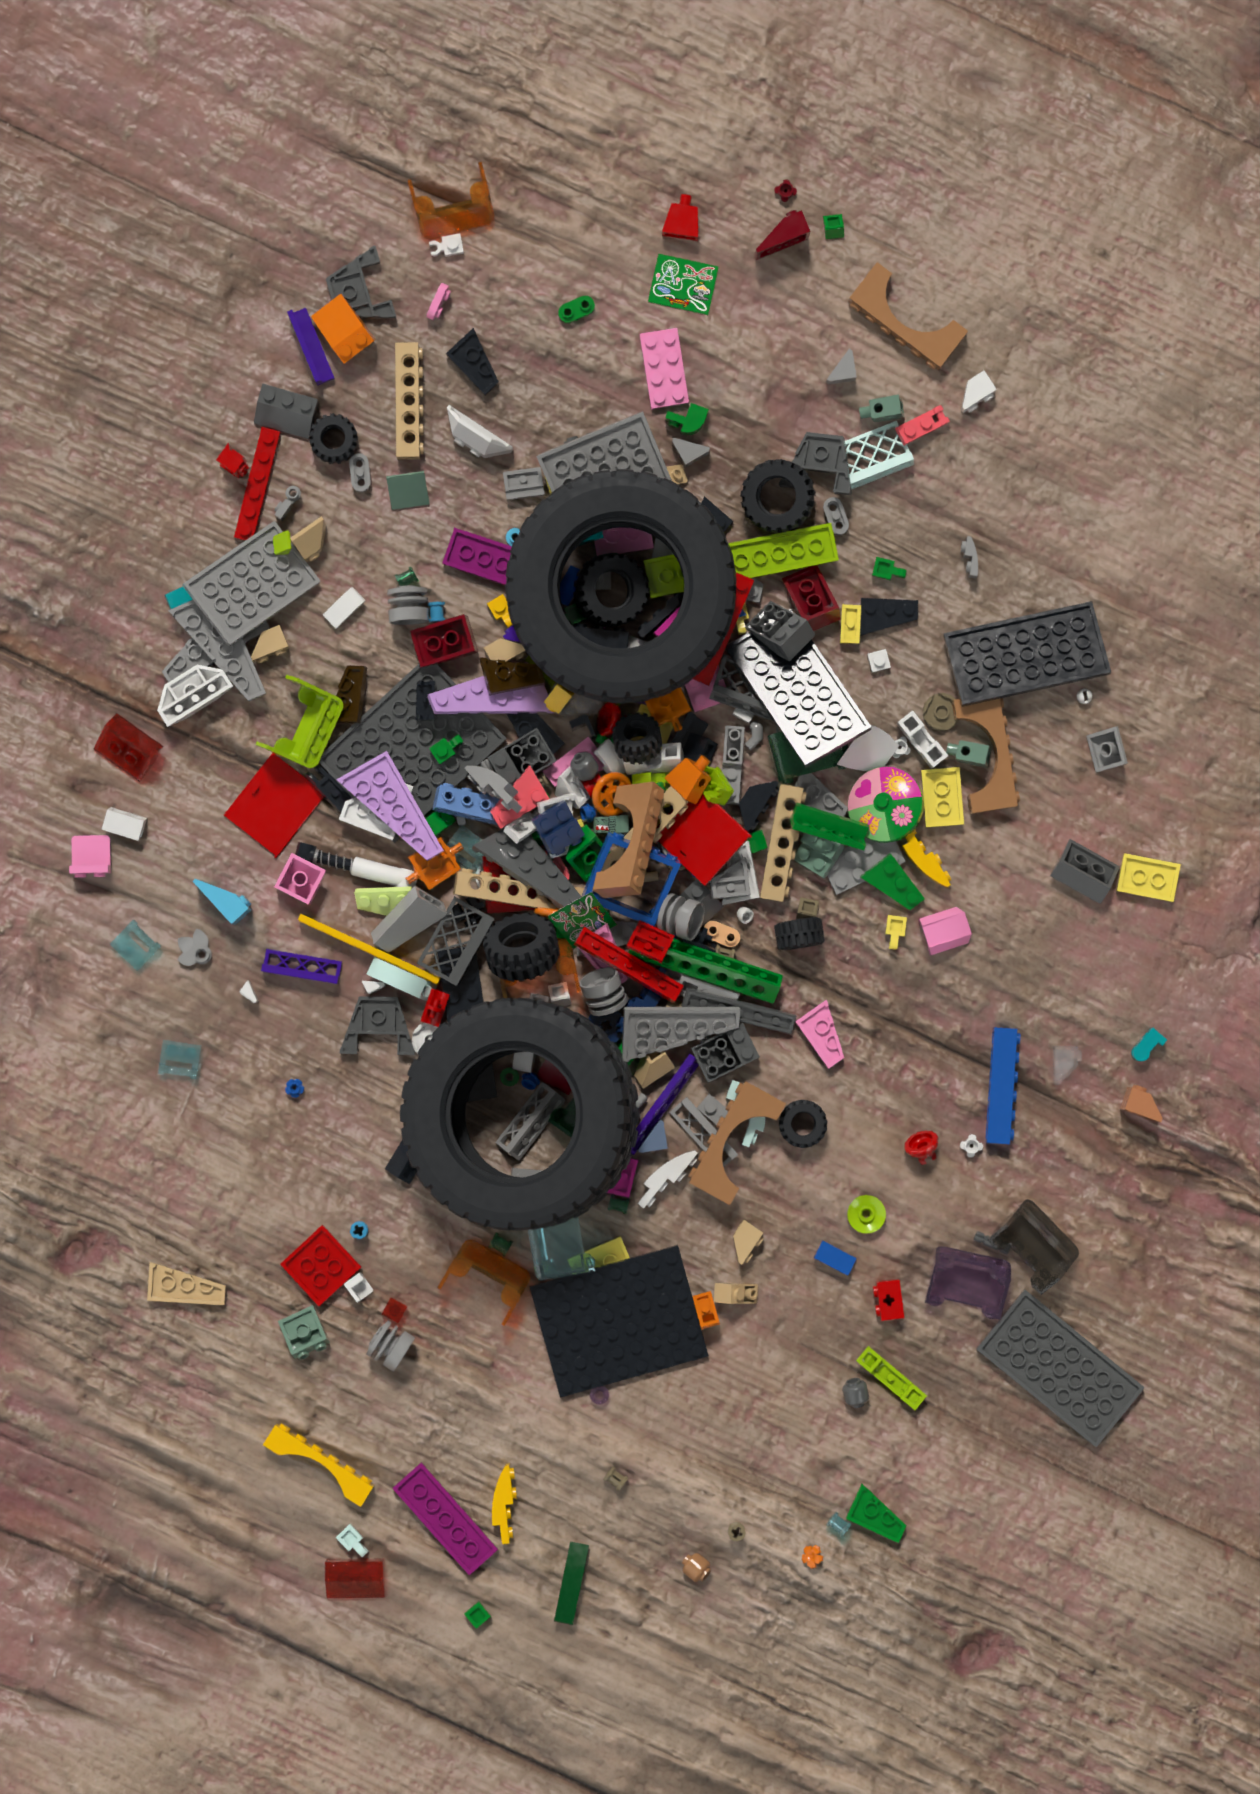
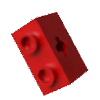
M900 1279L875 1281L876 1286H873L874 1298L878 1297V1305H875L876 1317H880L881 1321L905 1318ZM886 1295L893 1298V1301H890V1305L883 1302V1299H886Z

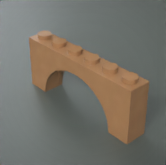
M877 262L850 296L848 301L851 303L850 307L857 312H863L869 322L873 324L876 322L880 325L881 331L885 334L893 335L898 344L903 347L905 345L911 349L910 352L915 357H922L926 360L925 364L933 370L935 368L940 370L967 335L968 331L954 320L944 328L932 332L916 331L903 325L892 314L886 299V286L892 273Z
M1003 698L964 707L961 706L960 699L951 701L954 720L969 721L980 727L989 737L995 753L994 771L989 782L980 791L967 795L970 815L1017 807L1018 802H1020L1019 792L1015 791L1014 784L1017 783L1016 773L1012 772L1011 768L1014 760L1012 753L1009 754L1008 750L1010 737L1005 732L1007 719L1002 714V708H1004Z
M655 782L617 786L613 804L624 812H631L633 817V833L630 843L621 858L608 869L596 873L593 891L603 898L641 894L665 791Z
M746 1081L744 1084L739 1083L734 1092L737 1094L735 1100L730 1099L725 1108L728 1111L725 1118L721 1116L716 1125L719 1128L715 1135L713 1133L710 1135L707 1144H709L706 1152L702 1150L697 1159L700 1162L697 1169L693 1167L688 1175L690 1184L728 1205L732 1203L739 1190V1187L734 1185L727 1177L722 1162L723 1148L729 1134L737 1125L753 1117H769L777 1120L786 1105L783 1101Z

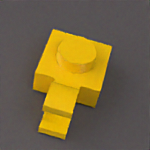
M504 594L487 603L496 621L502 618L507 628L513 626Z

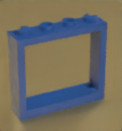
M608 832L582 897L592 892L604 908L655 926L661 905L667 897L681 865L680 860L671 853H667V855L660 853V849L652 846L649 858L672 867L652 914L612 898H603L593 891L596 873L601 872L612 844L627 849L630 840L625 839L623 834Z

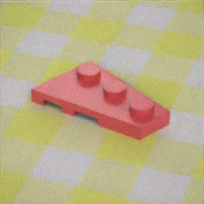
M531 766L525 769V772L513 785L518 791L513 798L522 806V809L518 813L512 808L510 810L506 809L501 803L503 800L501 798L490 811L500 829L537 807V802L550 799Z

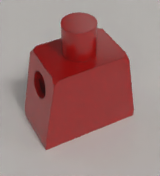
M681 194L679 204L671 203L662 229V236L698 241V207L691 206V195Z

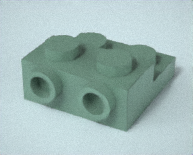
M805 833L800 840L802 844L795 853L794 861L825 879L845 846Z
M313 1305L278 1321L290 1353L295 1359H305L309 1356V1352L314 1350L317 1352L322 1351L330 1343Z

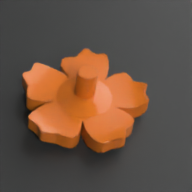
M814 1545L813 1547L806 1546L804 1548L805 1554L802 1555L803 1563H807V1566L811 1569L816 1568V1564H820L823 1561V1556L818 1555L821 1553L820 1547Z

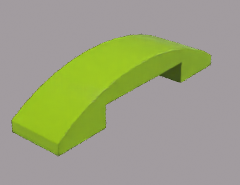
M869 1346L857 1358L856 1361L914 1410L927 1397L923 1391Z

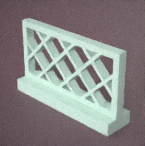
M897 421L845 441L846 446H848L846 449L847 454L849 453L857 457L854 466L848 464V467L852 469L850 473L851 490L914 465V458L907 444L903 445L902 442L897 441L898 434L895 440L885 436L887 430L899 426ZM876 436L880 438L877 447L867 443L869 437ZM883 439L893 443L890 451L879 448ZM853 443L863 445L859 454L849 450ZM895 444L902 446L905 453L901 455L892 453ZM865 446L875 450L872 459L862 455ZM878 451L888 455L885 461L879 462L874 460ZM860 458L870 462L868 468L861 469L856 467Z

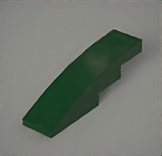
M570 1541L554 1622L573 1625L589 1545Z

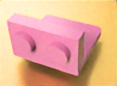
M108 835L72 837V866H69L70 874H75V878H85L86 874H94V877H105V874L111 873L110 837Z

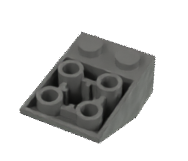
M772 601L765 605L745 626V629L773 652L788 661L815 636L806 619Z
M537 728L488 757L497 774L512 786L528 766H531L536 775L557 761Z
M743 1023L739 1024V1028L720 1033L691 1048L708 1083L760 1057Z

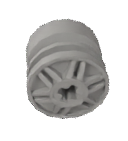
M407 585L387 590L388 596L396 597L389 599L388 603L397 605V608L388 610L389 623L394 625H411L429 622V609L420 607V604L428 602L427 597H421L428 594L427 588Z
M670 893L661 905L657 921L658 928L672 935L676 934L679 938L692 941L698 935L704 920V904L692 899L686 901L685 897Z
M612 967L594 970L585 975L579 982L583 996L587 998L586 1003L589 1006V1011L594 1016L614 1013L628 1002L624 987L621 986L618 971Z
M387 1320L384 1325L379 1327L370 1341L366 1355L371 1356L374 1350L378 1351L374 1360L377 1361L382 1355L386 1356L383 1365L394 1372L415 1337L406 1331L399 1337L396 1336L398 1326L396 1325L392 1332L388 1331L392 1322Z

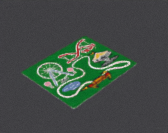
M658 254L648 302L708 315L719 267Z
M592 892L548 916L573 949L577 947L574 943L584 927L595 932L606 923H608L609 928L617 925Z

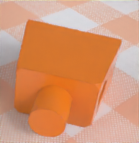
M703 755L696 762L685 758L664 779L685 800L696 804L711 780V777L704 771L710 761Z

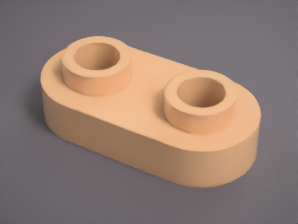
M709 921L704 926L708 929L707 934L712 936V941L721 945L734 947L740 941V934L734 928L717 921ZM710 927L716 928L715 934L709 932ZM728 934L734 935L733 941L727 940Z

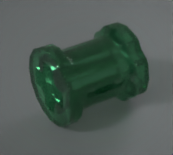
M411 566L408 567L407 571L394 575L400 586L419 582Z
M611 1194L607 1210L613 1209L626 1214L630 1198L624 1199Z
M496 1233L488 1248L498 1250L505 1257L513 1241H507Z

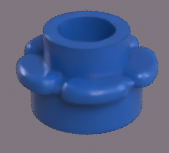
M589 804L580 808V815L584 822H592L594 817H596L595 808L589 806Z
M524 1073L522 1075L521 1084L526 1089L533 1090L540 1084V1080L535 1073Z
M290 1079L286 1083L285 1091L291 1097H299L304 1092L301 1080Z

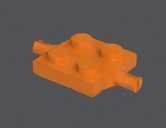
M681 687L667 695L645 701L651 716L654 717L655 721L657 720L659 726L671 722L675 731L682 729L678 718L691 711Z
M439 836L437 840L444 852L428 861L418 852L409 856L408 859L413 865L414 873L405 878L410 885L412 882L420 879L427 889L430 890L459 871L461 868L456 862L455 854L464 849L462 844L459 842L452 848H449Z

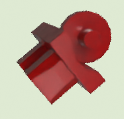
M431 988L420 1021L439 1027L450 994Z

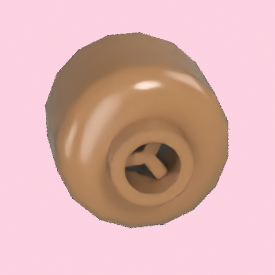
M695 1553L692 1556L688 1554L682 1562L684 1565L683 1573L694 1582L700 1580L703 1582L711 1572L710 1562L699 1553Z

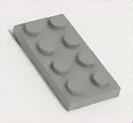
M866 838L864 839L866 843L864 851L850 846L845 848L827 875L835 894L838 895L865 882L860 876L889 853L892 854L899 865L904 863L905 859L896 841L879 843Z

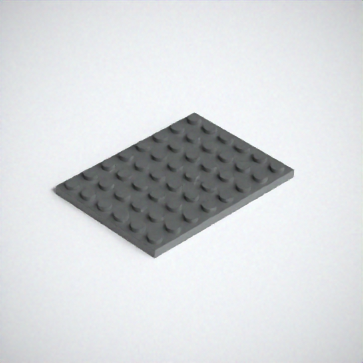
M418 664L361 717L360 724L354 723L323 752L319 763L335 780L387 751L404 782L413 786L411 794L425 816L433 808L436 788L439 785L448 783L454 785L455 788L469 775L465 770L466 766H479L482 761L507 739L483 713L435 714V721L416 720V687L418 681H435L436 692L456 685L437 664L422 668ZM459 734L464 742L453 749L456 753L455 755L439 764L429 748L443 738H446L449 742ZM340 784L352 798H355V796L351 792H349L342 784ZM396 833L392 841L396 843L401 837Z

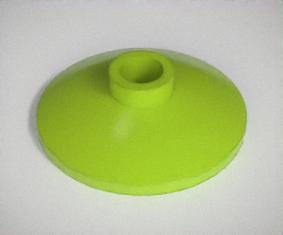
M862 1195L850 1203L847 1217L850 1225L856 1231L868 1234L882 1227L885 1222L886 1211L883 1203L878 1198L871 1195ZM865 1210H868L870 1213L867 1218L862 1215Z

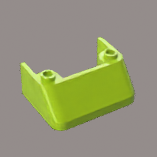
M286 675V679L301 686L298 691V699L301 703L307 705L305 713L292 740L280 738L276 741L274 747L258 741L255 745L304 767L314 768L318 765L342 712L343 702L339 697L299 678Z

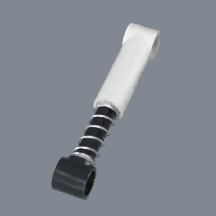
M298 842L295 855L314 864L320 863L321 866L325 864L328 867L341 868L344 871H350L353 876L396 887L413 888L416 886L417 880L409 885L405 879L414 873L412 870L360 857H355L352 860V858L348 859L345 856L332 855L330 852L324 853L322 850L317 849V846Z

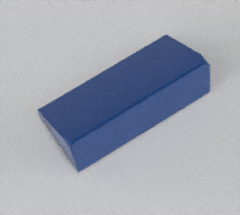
M570 565L560 583L561 604L566 607L574 599L573 592H576V587L573 585L574 581L578 578L576 575L580 570Z
M823 1240L814 1255L815 1259L847 1276L857 1259Z

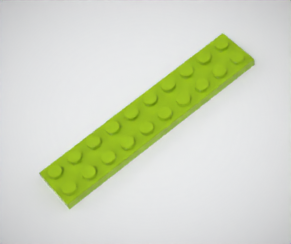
M831 523L728 543L733 554L736 573L749 578L839 561ZM674 554L643 561L646 577L649 580L648 587L650 588L651 598L684 592L683 573Z

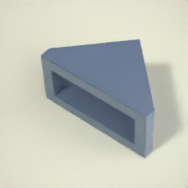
M661 1119L638 1149L640 1153L668 1149L664 1122Z

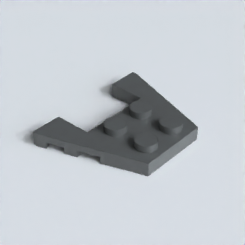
M372 246L362 255L360 254L355 260L344 265L326 278L331 299L333 300L339 294H342L359 317L397 318L392 300L372 305L363 276L362 268L380 264L376 246Z
M806 432L795 452L796 455L792 463L799 465L803 470L836 474L833 492L835 494L852 495L845 438L838 435ZM785 479L780 480V487L794 489L789 481Z
M359 996L340 1048V1054H357L358 1034L398 1035L397 1055H415L398 997Z

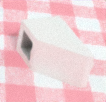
M985 371L968 380L961 407L963 413L967 410L969 413L979 407L978 403L983 400L987 402L994 397L997 389Z

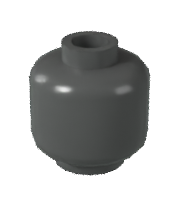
M588 752L577 753L570 763L572 771L579 780L588 781L593 779L599 769L598 763Z
M851 1378L845 1382L846 1384L842 1388L845 1402L854 1408L863 1407L864 1403L869 1400L867 1384L865 1381L860 1380V1378Z

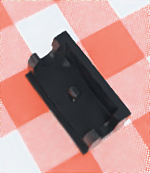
M420 680L417 682L416 720L435 721V714L427 697L429 694L436 692L435 681L425 682Z

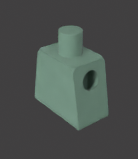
M899 394L869 400L870 406L859 407L861 419L871 417L873 422L905 419L903 402ZM882 407L883 410L877 413V409Z
M959 740L958 745L948 743L946 753L956 756L955 759L958 762L988 768L992 751L989 745ZM965 750H970L968 755H963Z

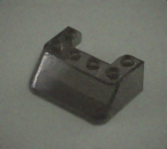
M1029 1199L1023 1201L1005 1218L987 1239L998 1250H1003L1009 1245L1034 1270L1030 1281L1032 1287L1040 1295L1060 1281L1079 1256L1077 1246Z

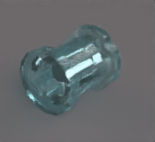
M835 1512L827 1521L826 1526H831L842 1537L851 1526V1523L843 1520L838 1516L839 1513Z

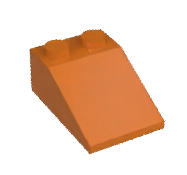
M339 294L311 316L344 364L376 340L342 294Z

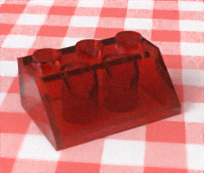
M116 713L105 724L93 749L140 782L158 758L163 745Z
M385 1558L326 1559L325 1586L327 1598H385Z

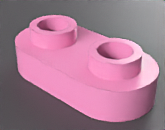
M440 284L427 312V318L433 321L435 318L439 319L443 311L441 305L443 301L448 300L451 293L448 290L449 285Z

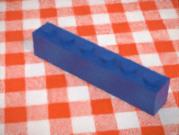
M993 1027L985 1143L1010 1144V1140H1014V1129H1011V1121H1015V1110H1012V1106L1017 1098V1091H1014V1083L1018 1081V1072L1015 1071V1064L1019 1063V1052H1016V1046L1020 1045L1021 1037L1020 1033H1017L1018 1029Z

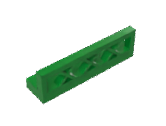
M796 803L790 818L792 829L863 851L865 850L866 843L864 839L869 829L868 824Z

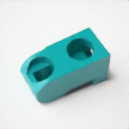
M1151 1027L1131 1051L1132 1058L1140 1062L1146 1061L1150 1056V1051L1157 1044L1163 1046L1167 1039Z

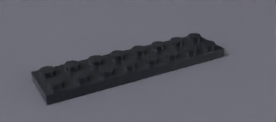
M461 948L449 949L452 959L459 958L462 954ZM447 950L437 952L439 963L450 960ZM476 953L458 986L441 978L443 992L450 994L445 1007L447 1022L455 1014L463 1010H469L472 1006L484 1002ZM451 962L440 965L442 974L449 977L453 970ZM493 1063L478 1076L470 1090L467 1102L498 1098Z

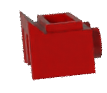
M229 443L216 459L223 469L238 479L240 476L244 477L249 470L244 456L232 449Z

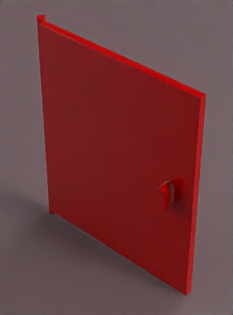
M272 753L225 812L224 816L277 858L324 797L308 779L276 754Z
M702 794L696 804L691 802L686 804L688 806L687 810L682 815L678 813L673 818L675 823L669 829L665 827L660 832L663 836L658 842L671 854L678 857L680 863L706 886L748 838H752V836L719 804L708 802L704 794Z

